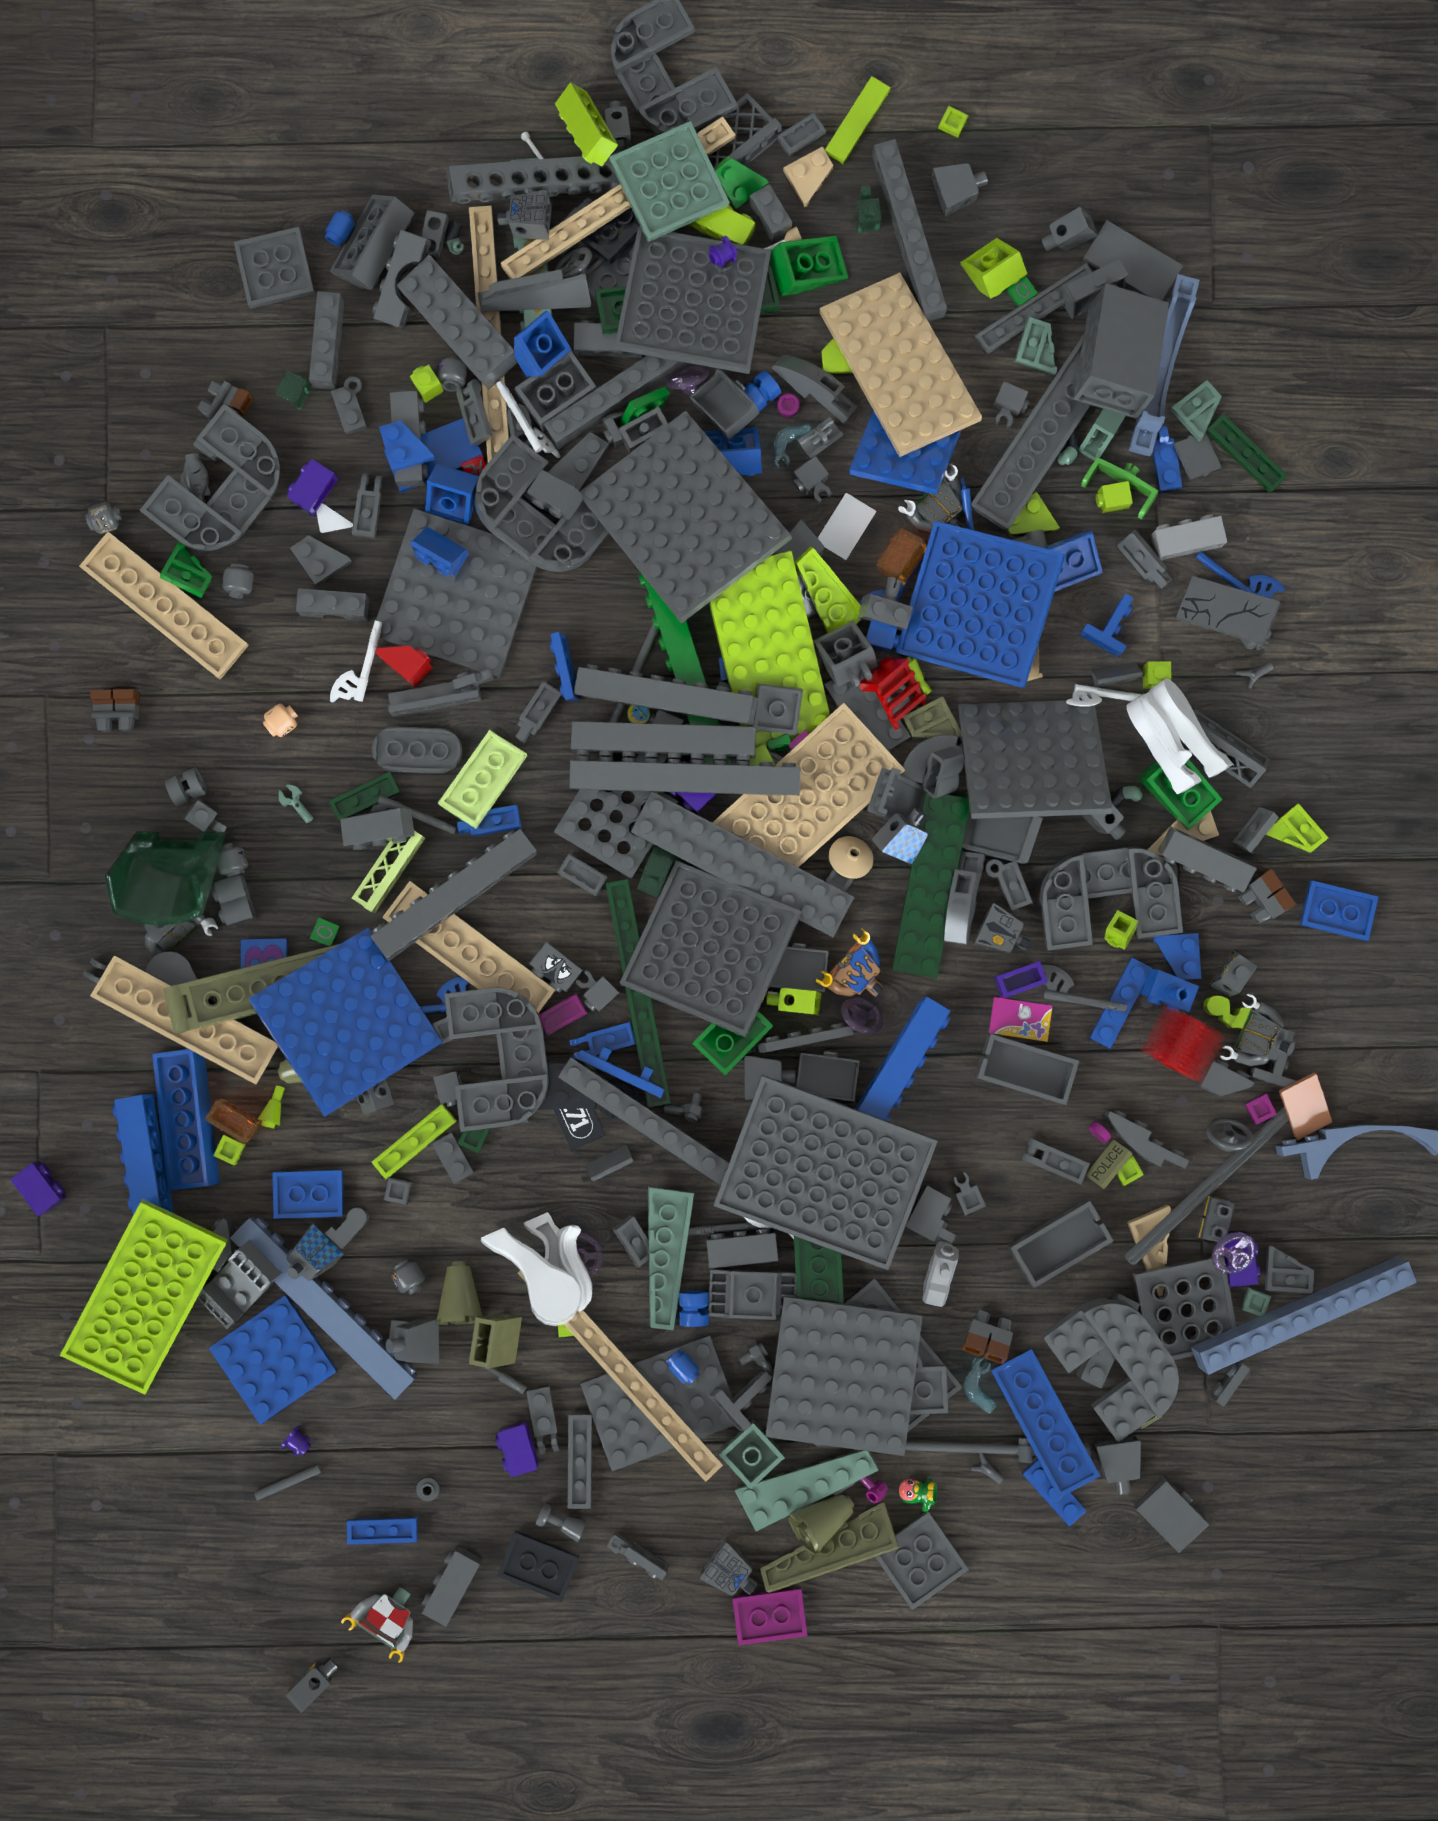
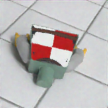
M399 1587L392 1598L386 1594L382 1596L373 1595L362 1600L351 1613L342 1619L341 1623L343 1624L345 1620H350L352 1626L348 1630H352L358 1625L391 1648L390 1659L394 1653L400 1655L398 1660L400 1663L412 1638L413 1620L409 1616L411 1611L404 1607L411 1594Z

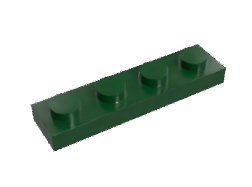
M1224 414L1207 429L1206 433L1269 493L1273 492L1288 476Z

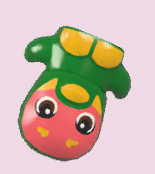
M927 1478L925 1483L918 1480L905 1479L899 1486V1496L903 1502L908 1504L923 1503L922 1510L927 1512L932 1505L936 1504L937 1485L930 1478Z

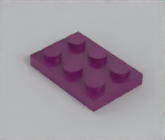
M801 1587L776 1590L770 1593L760 1592L750 1595L732 1596L738 1645L808 1636Z

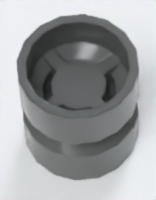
M196 767L184 771L181 777L175 775L165 779L168 794L176 806L189 802L190 797L197 799L207 794L204 780Z

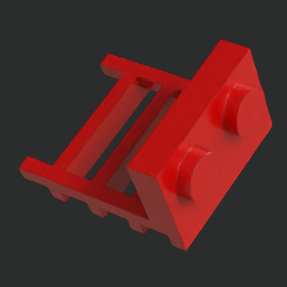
M888 657L883 659L880 665L871 671L873 678L870 680L864 678L860 681L859 687L861 691L876 692L894 730H898L900 728L898 721L919 703L921 707L927 705L925 701L926 695L921 693L919 688L921 685L914 678L915 672L910 670L908 666L909 660ZM909 680L910 685L888 703L886 699ZM914 692L916 696L893 714L892 710Z

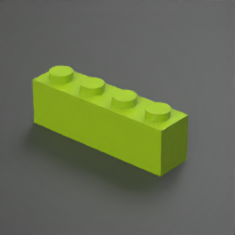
M570 82L555 102L560 112L559 116L565 121L566 129L573 135L574 143L581 149L582 157L591 164L594 162L603 166L618 144L587 91Z
M731 206L687 224L715 240L722 241V237L727 236L731 243L746 246L755 231L753 219L746 214L740 215L733 211Z

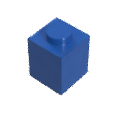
M871 621L866 639L873 649L890 653L892 647H897L900 635L896 634L897 627Z

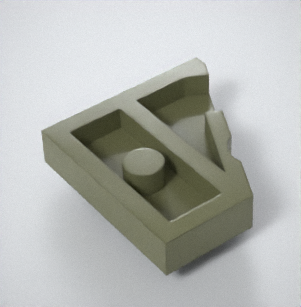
M943 697L902 718L912 738H932L941 735L961 737L960 729Z

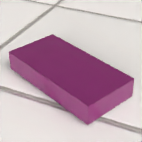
M574 994L539 1015L543 1029L547 1036L588 1013L578 995Z

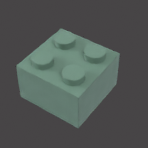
M753 1418L749 1421L751 1426L746 1431H738L719 1449V1456L750 1490L785 1458L784 1451L772 1438L765 1436L766 1432Z

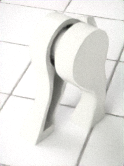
M1164 679L1152 687L1148 693L1140 695L1127 704V712L1133 725L1147 743L1154 758L1170 780L1176 794L1183 793L1202 781L1195 772L1184 765L1192 756V753L1203 764V770L1209 778L1234 765L1224 753L1218 751L1210 742L1186 697L1170 679ZM1180 739L1185 743L1189 750H1185L1183 748Z
M548 1212L524 1222V1227L544 1242V1258L532 1248L512 1237L505 1228L481 1237V1242L485 1246L511 1260L520 1269L527 1284L532 1312L544 1324L552 1326L565 1324L573 1319L577 1311L581 1312L591 1301L592 1282L576 1247V1240L581 1232L579 1226L568 1225L559 1229Z

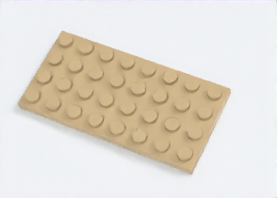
M901 273L820 308V314L899 457L981 421L982 415Z
M843 703L774 766L782 767V763H796V767H801L800 796L743 794L712 823L799 867L870 803L881 768L901 770L900 775L905 769L847 705Z

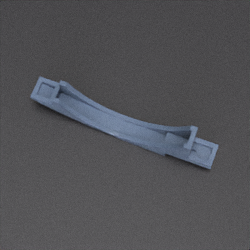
M1180 274L1176 277L1169 300L1156 393L1136 420L1128 451L1149 457L1152 455L1157 433L1164 424L1165 402L1180 343L1196 301L1195 296L1200 281L1198 279Z
M1368 1124L1319 1129L1320 1138L1318 1135L1305 1136V1141L1296 1142V1139L1283 1140V1145L1276 1146L1277 1155L1280 1156L1300 1153L1304 1176L1312 1180L1319 1177L1325 1162L1340 1145L1359 1134L1375 1130H1393L1418 1141L1432 1155H1438V1131L1402 1125Z

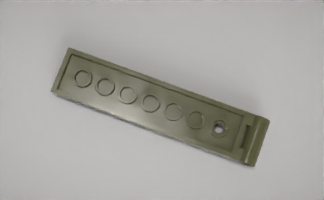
M339 944L164 988L163 992L174 1034L257 1014L249 1002L250 997ZM210 997L217 998V1003L211 1005L208 1003Z

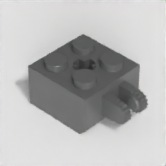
M854 621L813 641L818 659L838 687L848 681H851L855 687L860 685L858 676L862 674L867 680L873 678L870 670L878 667L875 653Z

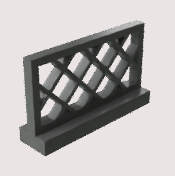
M748 93L737 101L738 109L723 116L725 120L736 119L735 127H731L735 133L734 142L730 141L723 146L733 147V152L729 156H720V148L717 150L716 156L709 155L710 161H716L715 167L719 164V161L722 162L726 157H731L742 165L747 166L775 143L777 135L782 133L781 123L776 118L772 119ZM747 102L753 107L752 113H740V108ZM739 119H751V128L738 127ZM755 119H764L768 123L763 128H754ZM738 133H750V138L746 142H737Z

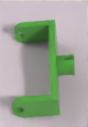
M1099 457L1096 458L1081 483V486L1086 488L1098 469L1118 482L1129 481L1131 489L1148 496L1147 501L1138 514L1140 519H1143L1158 494L1157 489L1136 477L1139 469L1135 465L1132 469V464L1127 463L1123 470Z

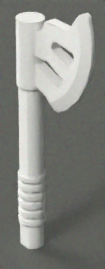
M503 381L497 382L496 385L502 397L512 410L535 452L543 450L545 453H552L557 458H560L561 456L553 442L535 427L532 429L505 383Z
M376 620L374 622L361 676L358 678L352 670L342 674L332 687L330 694L331 702H335L339 697L347 700L354 697V700L363 702L375 654L374 651L377 649L376 646L378 645L383 622ZM346 681H351L357 688L351 687ZM342 687L348 692L344 693L342 691H339V688Z
M1075 684L1073 698L1068 699L1066 703L1074 706H1093L1102 701L1099 696L1133 701L1142 694Z

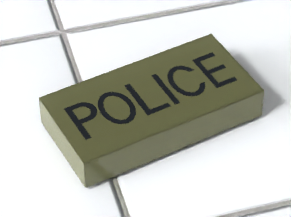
M1113 1140L1085 1175L1098 1186L1105 1189L1131 1157L1132 1153Z

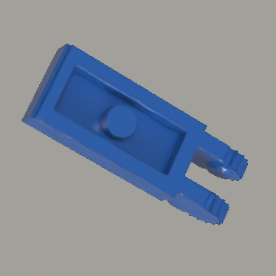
M630 1022L588 1033L584 1037L569 1041L570 1046L588 1041L590 1050L586 1052L592 1055L600 1054L604 1046L613 1051L636 1044ZM580 1051L573 1054L575 1059L578 1058Z

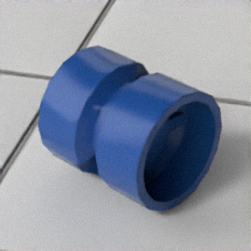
M762 370L753 378L754 383H747L743 391L756 404L759 412L767 406V401H773L781 394L780 387L765 370Z
M703 1290L679 1292V1305L683 1307V1310L679 1312V1325L686 1327L709 1325V1311L706 1310V1306L709 1305V1292Z

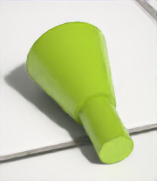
M905 658L910 662L908 664L910 670L915 672L914 678L916 682L920 683V690L925 695H928L932 690L925 682L916 658Z
M276 1085L272 1099L269 1100L258 1120L262 1121V1126L274 1129L275 1125L280 1126L281 1098L284 1087Z

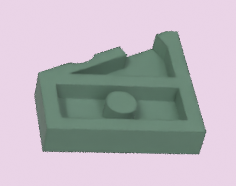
M1032 317L1027 318L1014 362L1052 375L1057 373V366L1055 367L1053 355L1055 353L1054 344L1051 341L1052 331L1050 323Z
M1207 380L1175 404L1171 411L1200 442L1222 396Z

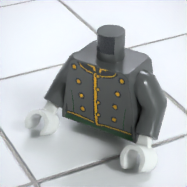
M949 463L951 471L948 474L947 471L945 472L944 476L947 477V480L943 478L937 495L926 493L915 503L910 500H904L908 505L907 509L899 506L898 510L901 513L907 514V518L916 529L931 533L934 521L964 528L957 519L963 511L962 488L956 476L958 472L956 466Z
M166 905L158 913L152 914L149 921L144 925L147 931L145 934V947L154 957L163 952H171L199 924L202 925L205 934L208 936H212L209 927L213 926L216 929L218 927L213 918L205 919V915L191 905Z
M1246 994L1253 998V1003L1247 1005L1242 1001L1243 1005L1246 1008L1254 1007L1255 1011L1251 1009L1234 1047L1237 1052H1234L1229 1046L1222 1047L1230 1051V1056L1224 1057L1220 1055V1058L1223 1060L1232 1058L1235 1062L1256 1066L1266 1064L1269 1060L1276 1061L1280 1053L1290 1056L1295 1044L1286 1040L1289 1031L1284 1028V1021L1278 1012L1262 1001L1257 1002L1254 995Z

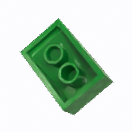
M837 236L780 242L771 250L770 263L780 296L800 294L849 279Z
M1156 760L1138 779L1156 800L1187 830H1190L1222 798L1190 760L1184 765L1195 772L1202 781L1187 791L1176 794L1170 780Z
M758 1011L747 1037L711 1023L692 1044L726 1076L773 1025Z

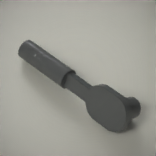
M482 1367L498 1376L499 1381L521 1394L527 1388L526 1385L504 1372L499 1373L493 1368Z

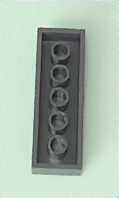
M430 255L396 285L488 389L518 363L514 358V349Z

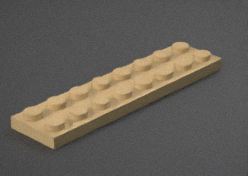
M109 532L105 534L79 566L220 680L249 646V644L178 587L161 579L160 573Z
M409 881L382 918L391 922V917L400 910L405 912L411 907L410 903L420 896L424 898L428 894ZM455 914L416 941L418 945L478 990L504 988L515 991L526 997L534 1005L538 1013L556 991Z
M116 956L112 958L90 995L92 998L255 1085L258 1083L278 1048L276 1042L235 1020L174 1034L163 989L170 985Z

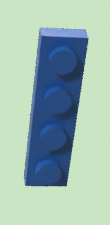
M1130 958L1109 998V1001L1128 1004L1127 1011H1115L1104 1008L1089 1036L1091 1040L1111 1049L1145 983L1149 970L1152 969L1151 967L1134 958Z

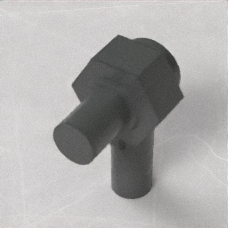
M694 1093L691 1103L681 1107L666 1104L664 1113L678 1116L684 1115L686 1121L696 1123L703 1115V1108L700 1106L702 1095Z
M754 1342L749 1345V1352L739 1357L742 1366L754 1360L773 1378L774 1368L769 1360L765 1358L768 1353L762 1342L759 1344Z

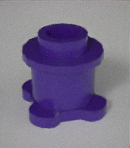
M727 236L722 237V243L717 246H710L709 259L713 265L723 267L724 263L728 260L731 262L737 261V249Z
M299 1426L294 1428L281 1444L282 1448L287 1446L295 1453V1457L298 1454L303 1456L311 1446L309 1443L311 1438H307L300 1433Z

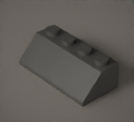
M372 195L330 272L360 289L372 290L378 284L379 276L387 266L388 259L395 249L393 248V243L396 235H399L401 230L405 231L410 226L414 212L395 196Z

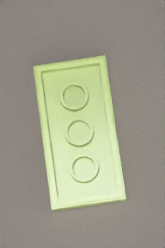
M489 730L438 804L477 829L526 759L527 753Z

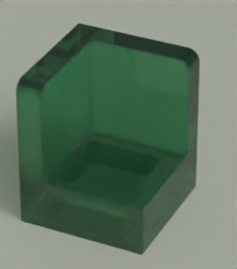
M286 371L276 391V395L292 403L296 409L300 410L311 389V385L307 379Z

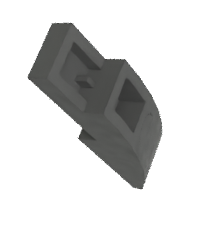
M783 354L772 366V369L804 398L810 393L842 423L857 408L854 403L841 393L845 386L832 375L812 363Z
M964 851L961 853L958 869L954 871L949 895L944 935L945 942L967 945L977 906L975 899L985 862L984 854Z
M1116 1109L1113 1112H1105L1104 1115L1118 1137L1139 1156L1159 1167L1166 1160L1180 1168L1186 1169L1189 1160L1183 1158L1185 1155L1183 1152L1174 1148L1169 1151L1163 1148L1164 1143L1152 1137L1148 1141L1152 1132L1146 1129L1147 1125L1136 1119L1134 1122L1125 1119L1126 1114Z

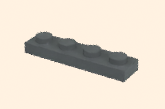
M569 1413L568 1509H591L592 1414Z

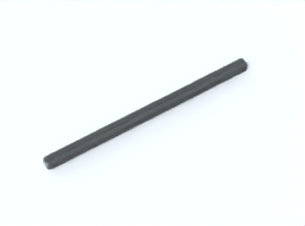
M1285 1107L1253 1135L1252 1143L1247 1148L1237 1150L1129 1250L1125 1254L1126 1260L1132 1265L1140 1261L1289 1122Z

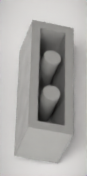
M1213 514L1201 517L1200 521L1183 520L1178 522L1177 526L1170 527L1169 524L1160 525L1150 535L1154 552L1161 560L1221 548L1227 543L1222 517H1214Z

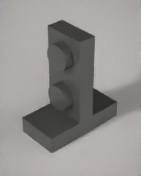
M1289 1031L1286 1040L1295 1044L1296 1039L1293 1038L1295 1032ZM1283 1053L1279 1054L1276 1061H1270L1267 1071L1249 1067L1248 1070L1249 1077L1283 1088L1297 1082L1282 1076V1073L1286 1072L1289 1065L1288 1055Z
M759 1371L731 1400L720 1389H715L709 1397L739 1431H746L751 1426V1423L740 1410L744 1411L753 1402L751 1399L757 1393L761 1394L769 1387L768 1382L772 1377L766 1371Z

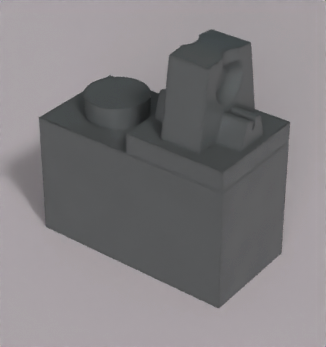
M924 1184L912 1207L905 1227L933 1242H939L943 1238L952 1243L956 1235L946 1230L948 1224L941 1219L943 1215L947 1216L952 1207L950 1203L951 1198Z

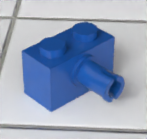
M1150 969L1141 995L1148 997L1147 1001L1160 1006L1163 1003L1168 1005V1010L1172 1007L1176 1012L1178 1010L1180 1012H1190L1199 986L1161 970Z

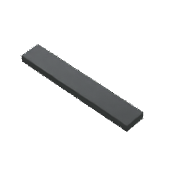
M1085 263L977 333L974 338L985 355H989L1023 333L1028 317L1042 320L1064 306L1066 285L1092 273L1088 264Z

